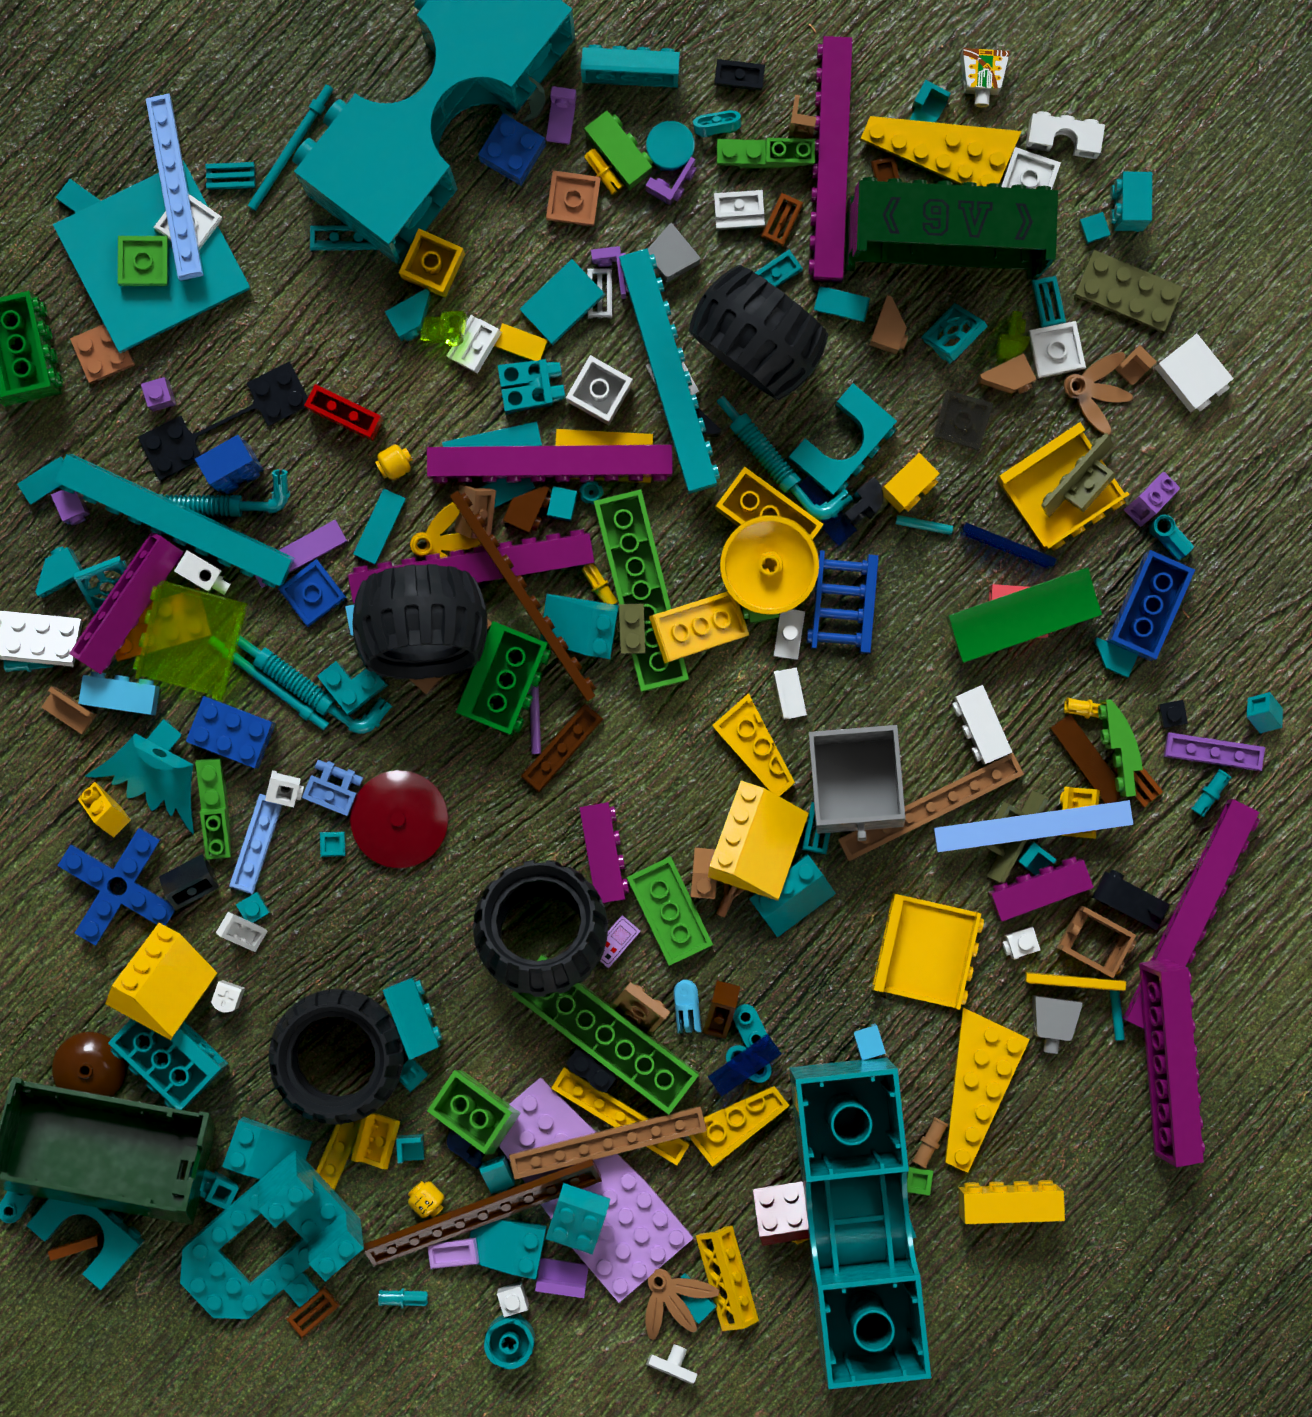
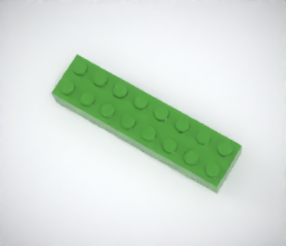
M642 490L594 501L619 604H644L645 653L632 654L641 693L689 681L684 658L664 663L649 616L670 610L671 606Z
M542 954L537 961L547 960L549 958ZM576 983L567 992L561 994L559 992L546 994V997H534L529 993L520 994L515 991L511 994L668 1115L699 1076L695 1069L623 1017L621 1013L610 1007L611 1005L582 983Z

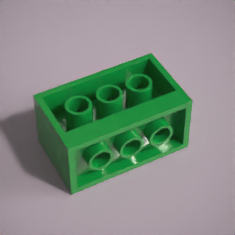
M30 291L0 297V404L4 407L62 394L60 387L63 386V379L55 366V363H58V357L55 349H52L50 344L53 335L50 326L46 325L44 317L48 315L44 301L41 302L39 297H36Z
M492 621L482 656L473 668L456 713L511 736H514L515 732L520 733L524 723V719L521 716L524 709L529 710L534 698L530 695L533 686L538 688L543 676L540 673L542 664L547 665L552 654L551 650H549V644ZM519 652L523 659L521 662L518 661L516 664H513L511 657ZM508 675H512L513 684H508L507 687H504L503 677L507 678ZM501 697L504 706L494 710L495 705L493 701Z

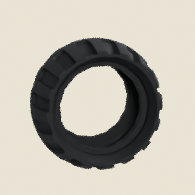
M738 265L724 273L706 290L696 306L688 330L700 344L724 364L758 389L777 400L795 391L812 374L823 355L829 335L826 329L799 304L766 279L742 265Z
M427 564L389 568L382 572L374 573L367 580H363L355 599L352 625L358 653L368 671H373L382 677L417 680L445 677L446 675L458 674L474 667L477 661H480L485 647L488 622L483 595L476 580L469 572L461 571L452 566Z
M535 860L525 861L522 866L514 869L509 867L502 871L500 877L496 881H491L483 891V896L478 902L474 914L473 936L476 950L488 972L509 989L520 994L529 993L534 997H546V994L554 992L561 994L569 991L570 987L576 983H582L587 979L593 968L600 962L608 936L606 910L595 887L572 867H563L556 861L547 860L546 863H536ZM534 897H553L566 902L579 915L581 924L578 936L568 950L553 959L533 961L520 958L506 948L501 940L502 927L508 914L521 902Z
M330 989L306 996L295 1003L283 1015L272 1035L268 1060L273 1084L290 1108L312 1121L325 1124H346L369 1116L389 1099L401 1077L404 1049L393 1018L379 1003L359 992L345 989ZM323 1017H344L358 1023L369 1035L375 1049V1068L368 1084L358 1092L343 1096L322 1093L309 1084L302 1073L298 1057L301 1038L308 1027L318 1019Z

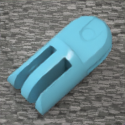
M682 980L674 987L677 1034L683 1033V1019L685 1032L692 1033L693 1018L695 1032H701L697 987L690 980Z

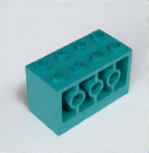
M130 1019L108 1042L112 1047L110 1049L117 1058H124L130 1064L128 1068L136 1076L142 1075L148 1081L146 1085L156 1094L159 1092L166 1098L164 1102L169 1108L179 1110L187 1108L229 1064L185 1021L173 1038L169 1040L139 1022ZM146 1036L149 1037L150 1044L146 1042ZM164 1053H166L168 1056L167 1061L163 1058ZM183 1070L186 1073L185 1078L181 1076L180 1071Z

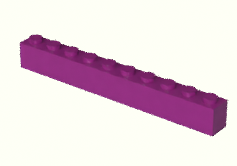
M823 36L822 44L817 45V59H821V68L816 69V83H820V92L815 93V107H819V116H815L816 123L814 131H818V140H815L817 164H813L812 178H816V188H812L811 202H816L815 212H811L810 226H815L814 236H810L809 250H814L813 260H809L808 274H813L812 282L841 283L844 268L852 37Z
M672 445L427 447V477L433 479V483L439 484L448 483V479H457L458 483H472V479H482V483H496L497 479H506L508 483H519L522 478H531V482L535 483L545 482V478H555V482H570V478H580V482H594V478H604L605 482H617L619 478L628 477V481L632 482L643 481V477H653V481H667V477H672Z
M584 529L570 531V536L560 537V533L545 535L546 540L536 541V537L521 539L522 544L512 545V541L501 542L497 548L502 556L507 554L514 567L511 570L515 576L595 563L590 532L585 533ZM483 546L473 547L474 552L464 553V549L449 551L450 556L440 557V553L426 555V560L416 561L415 557L402 559V564L392 565L391 561L378 563V568L368 569L367 565L354 567L353 572L348 574L353 603H355L357 592L363 580H367L370 575L382 572L385 569L404 567L405 565L437 564L438 566H452L461 571L469 572L476 582L504 577Z
M1234 799L1227 800L1150 961L1168 959L1185 967L1187 963L1190 964L1196 954L1194 948L1198 941L1201 942L1207 931L1204 927L1208 919L1211 920L1217 911L1215 904L1219 897L1222 898L1228 888V885L1225 883L1229 875L1232 876L1238 867L1236 860L1239 854H1243L1248 847L1249 841L1247 838L1250 831L1254 832L1259 824L1260 819L1257 818L1260 813L1259 811ZM1140 982L1123 1019L1144 1029Z

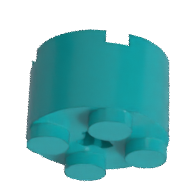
M520 1314L497 1317L488 1327L484 1340V1349L488 1359L493 1364L504 1369H516L524 1365L530 1358L534 1348L535 1333L533 1327ZM506 1337L515 1339L512 1346L510 1343H504Z

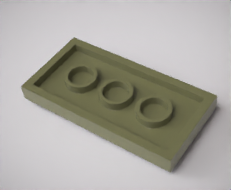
M1093 250L1074 296L1164 333L1183 287Z

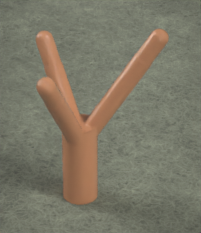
M724 883L725 895L716 914L725 917L733 899L742 893L744 889H737L735 886L729 889V884Z

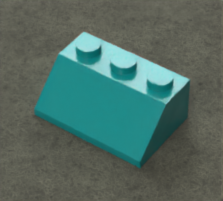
M805 855L790 866L778 901L756 893L751 895L749 900L774 934L779 937L836 893L811 857Z
M414 976L382 990L409 1060L441 1045L440 1040H443L439 1027H434L431 1018L434 1017V1013L430 1004H425L422 997L425 994V990L421 980L416 981Z

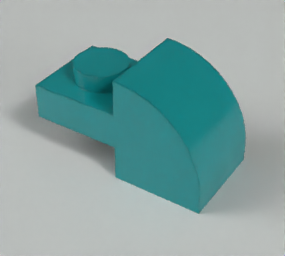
M194 1164L192 1165V1167H191V1169H190V1174H189V1177H190V1178H191V1175H192V1170H193ZM205 1169L200 1196L204 1197L205 1201L226 1210L231 1205L239 1187L228 1177L216 1171L213 1173Z

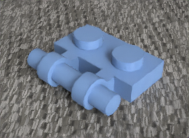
M318 759L315 769L323 772L321 778L313 775L310 776L302 798L348 816L357 796V793L348 789L351 783L361 786L363 777L356 775L353 770L348 769L346 771L336 767L333 762L328 761L326 763ZM331 775L343 780L341 787L328 782Z

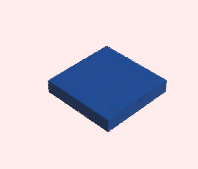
M317 559L278 588L307 627H310L347 598Z

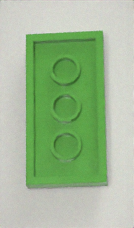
M671 856L627 877L669 966L713 945Z

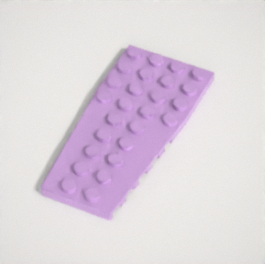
M540 1077L509 1104L521 1114L499 1147L510 1161L509 1154L595 1133L596 1131ZM618 1154L593 1160L601 1174L602 1182L583 1188V1190L610 1198L607 1214L593 1255L574 1248L573 1250L619 1303L694 1238L651 1186ZM571 1166L523 1177L522 1179L525 1183ZM558 1198L541 1204L551 1219Z

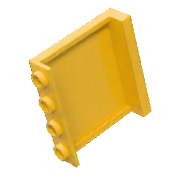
M1081 422L996 478L1044 551L1050 547L1055 551L1065 544L1063 540L1065 537L1071 534L1074 538L1086 530L1083 525L1089 521L1095 524L1106 516L1104 511L1110 507L1116 510L1126 503L1124 498L1130 495L1128 492H1123L1114 478L1084 513L1065 499L1050 517L1045 514L1041 506L1045 496L1056 489L1061 478L1069 474L1075 467L1078 459L1085 456L1092 447V444L1083 433L1085 428Z
M893 893L872 989L960 1010L961 1005H965L967 1001L966 981H971L973 967L970 966L971 959L976 957L979 943L975 942L976 936L983 929L984 919L981 918V913Z

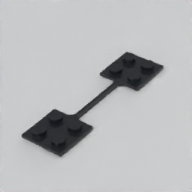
M289 361L247 382L254 397V402L251 406L199 432H190L180 415L138 436L158 479L162 480L196 463L195 458L201 456L196 445L197 437L253 409L260 410L267 425L270 426L306 408L304 405L308 396L291 362Z

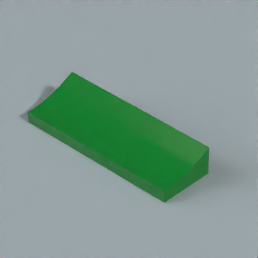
M1089 567L956 612L948 615L946 619L961 662L964 663L1102 615L1096 597Z

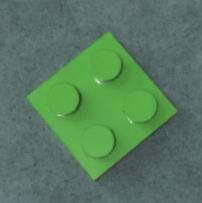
M118 236V285L168 286V236Z

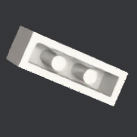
M983 685L953 697L955 702L952 703V707L957 717L961 716L965 725L962 726L966 738H971L975 746L972 748V752L977 762L981 760L982 765L1012 753Z

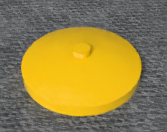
M775 515L759 516L741 524L727 539L721 554V576L729 594L743 607L761 614H779L797 607L812 592L819 574V555L811 536L796 522Z

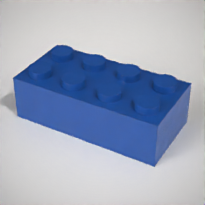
M1152 550L1145 552L1107 638V642L1149 661L1156 660L1195 569Z

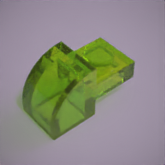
M464 311L442 312L441 317H425L420 339L424 343H446L449 347L461 345L468 321L466 313Z
M1012 311L1009 315L1008 335L1001 334L998 337L997 363H1005L1021 355L1028 346L1030 337L1020 336L1021 333L1024 334L1026 319H1022L1021 311Z

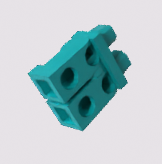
M542 359L539 361L498 365L505 415L529 409L553 406V402L565 399L564 385L550 387L549 378L562 377L560 362L547 363L546 359Z

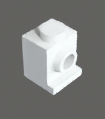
M272 770L265 801L294 807L295 801L301 800L304 786L300 785V778L279 774L277 771ZM281 786L289 787L290 789L284 790Z

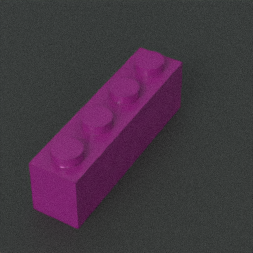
M609 802L579 807L592 884L603 903L625 899V894L629 893L627 879H622L621 870L625 869L623 854L618 855L616 846L621 845L619 830L614 831L612 821H617L615 807H610Z
M1076 856L1062 860L1063 865L1057 867L1048 865L1040 868L1039 874L1030 876V873L1016 877V882L1007 884V882H1004V884L994 885V890L988 893L998 920L1005 921L1094 888L1084 860L1076 859Z

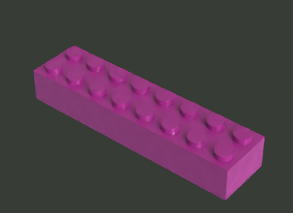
M1168 959L1139 963L1154 1155L1175 1167L1203 1163L1205 1145L1201 1135L1203 1121L1199 1109L1201 1096L1198 1092L1197 1084L1199 1072L1196 1068L1195 1058L1197 1057V1047L1194 1043L1196 1027L1192 1019L1194 1002L1190 995L1191 973L1188 967Z

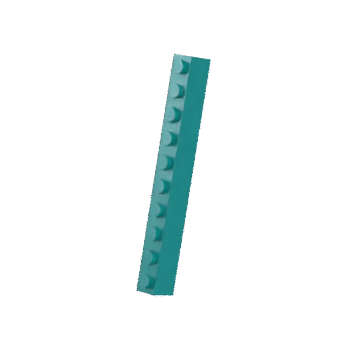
M647 248L619 256L621 269L688 494L717 486L716 479H720L717 465H712L709 456L713 455L710 442L704 441L702 433L706 432L703 418H698L695 409L699 408L696 395H691L688 387L692 385L689 371L684 372L682 367L685 357L682 348H677L674 340L678 338L675 324L670 325L668 316L671 315L668 301L663 302L661 292H664L661 277L656 278L654 269L658 268L654 254L649 255Z
M66 454L55 479V482L61 484L60 488L72 494L75 491L81 493L84 500L96 504L98 501L106 505L105 509L111 513L119 515V512L126 514L129 521L141 525L143 522L151 526L150 530L162 536L164 533L173 536L172 540L183 546H186L188 543L196 547L195 551L204 556L214 555L218 557L217 561L228 567H231L233 564L239 567V572L249 577L259 576L263 578L262 583L275 588L276 585L281 586L284 584L295 560L294 557L74 454Z

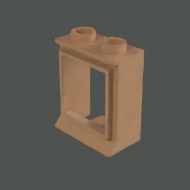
M1079 905L1057 949L1114 978L1115 974L1119 975L1125 964L1123 959L1126 954H1130L1134 949L1136 934ZM1087 917L1120 934L1104 967L1071 949Z

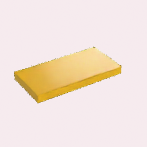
M556 429L555 446L653 445V434ZM628 477L619 478V481L617 482L632 481H628ZM643 477V481L635 483H651V477ZM594 478V480L604 481V478Z
M728 591L649 616L664 663L749 636L740 605Z

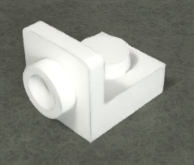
M1033 927L1004 935L1006 941H1003L1002 945L1006 956L1010 955L1011 959L1015 960L1021 956L1040 951Z

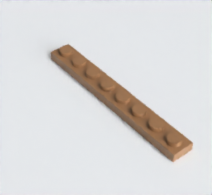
M1011 753L904 806V827L865 830L866 841H857L858 831H853L837 840L847 860L851 861L1024 775L1014 753Z
M701 1106L670 1113L669 1115L666 1114L509 1154L514 1179L516 1180L579 1164L589 1159L594 1160L705 1132L707 1129Z

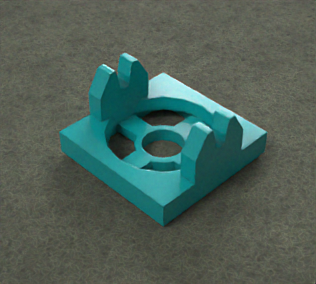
M954 303L921 338L935 350L942 360H946L951 364L988 326L985 321ZM965 323L971 328L967 333L963 332L962 326ZM959 326L955 333L947 334L951 327ZM943 329L944 335L938 340L940 332ZM950 339H960L954 346H944Z
M120 556L73 573L77 585L94 614L97 613L105 601L104 598H98L95 595L108 596L111 590L107 592L102 591L100 586L106 582L112 583L115 586L120 577L116 579L107 578L104 572L109 570L122 575L127 568L126 561H122ZM96 575L99 582L96 587L91 588L89 580L92 576Z

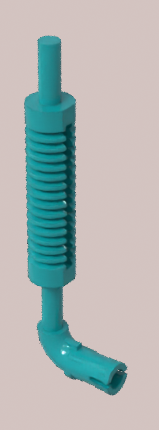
M725 396L717 400L719 406L733 421L730 425L732 431L736 435L738 434V438H741V441L744 442L743 444L747 445L746 448L753 452L752 455L759 459L758 462L762 463L761 466H765L764 469L767 470V473H771L770 476L773 477L774 481L776 480V484H779L780 489L785 494L791 491L817 520L836 518L841 510L854 501L852 496H848V492L844 489L828 503L825 501L820 506L818 504L814 505L798 486L801 482L799 476L795 472L793 473L790 465H787V462H784L785 459L778 455L779 452L775 451V447L772 448L773 445L769 444L770 441H766L767 438L764 437V434H760L761 431L758 430L757 426L755 427V423H752L750 417L746 413L740 416Z
M279 469L272 472L274 492H271L272 499H269L268 502L242 501L241 495H231L230 497L228 495L225 497L224 495H221V497L219 495L216 497L215 495H207V497L205 495L202 497L201 495H193V497L192 495H179L178 497V495L169 496L166 494L165 497L204 516L207 515V517H210V515L212 517L215 515L217 517L220 515L221 517H224V515L226 517L229 515L231 517H241L242 511H268L269 514L276 513L284 508L290 497L287 479L288 472L282 469V475H280Z
M240 635L234 641L236 645L255 658L254 666L263 670L264 673L267 672L268 676L271 675V678H275L274 680L278 681L279 684L282 683L283 687L286 686V689H289L294 695L297 694V697H301V700H304L305 703L308 702V705H312L313 709L316 708V711L322 716L329 712L348 726V730L353 733L364 734L372 731L375 727L378 728L380 721L389 709L392 708L388 702L385 703V700L380 697L367 715L364 714L361 719L356 718L354 720L334 705L336 700L328 693L326 694L325 690L322 691V688H319L314 682L311 683L310 679L307 680V677H304L299 671L296 672V669H293L288 663L285 664L284 660L280 657L278 658L277 655H274L266 647L259 650Z

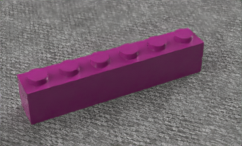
M151 532L69 654L99 674L107 669L116 651L124 645L126 636L138 624L139 617L143 611L151 605L158 589L165 584L172 568L178 565L183 551L160 535Z

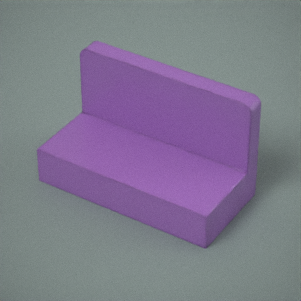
M541 1258L535 1291L584 1298L589 1267L583 1263Z

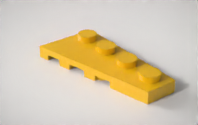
M748 693L716 721L712 727L770 792L781 796L795 782Z
M772 1086L705 1116L704 1121L707 1131L689 1135V1138L713 1167L790 1105L777 1088Z

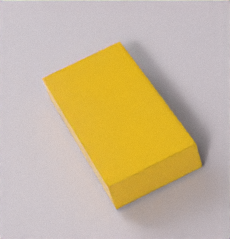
M502 323L500 328L502 333L494 345L495 348L530 361L542 359L548 343L547 339Z

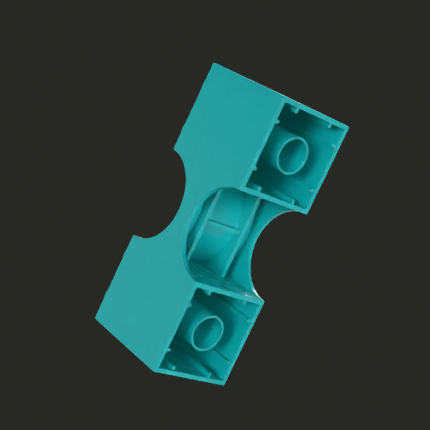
M415 0L414 7L419 10L417 18L425 45L436 55L434 69L430 78L416 94L399 102H372L360 97L356 93L348 103L342 99L335 101L323 119V123L328 126V129L317 142L311 138L306 139L299 146L292 159L298 166L294 173L307 196L399 265L406 257L418 229L426 231L458 190L450 165L439 154L440 140L445 128L457 114L476 105H502L516 114L519 112L521 106L523 107L528 97L537 88L529 80V77L541 83L575 40L573 9L562 0ZM405 243V247H395L394 244Z
M887 1057L863 1061L854 1060L789 1067L799 1165L803 1181L809 1230L810 1268L820 1361L828 1389L931 1379L921 1278L915 1257L907 1193V1172L909 1168L898 1068Z

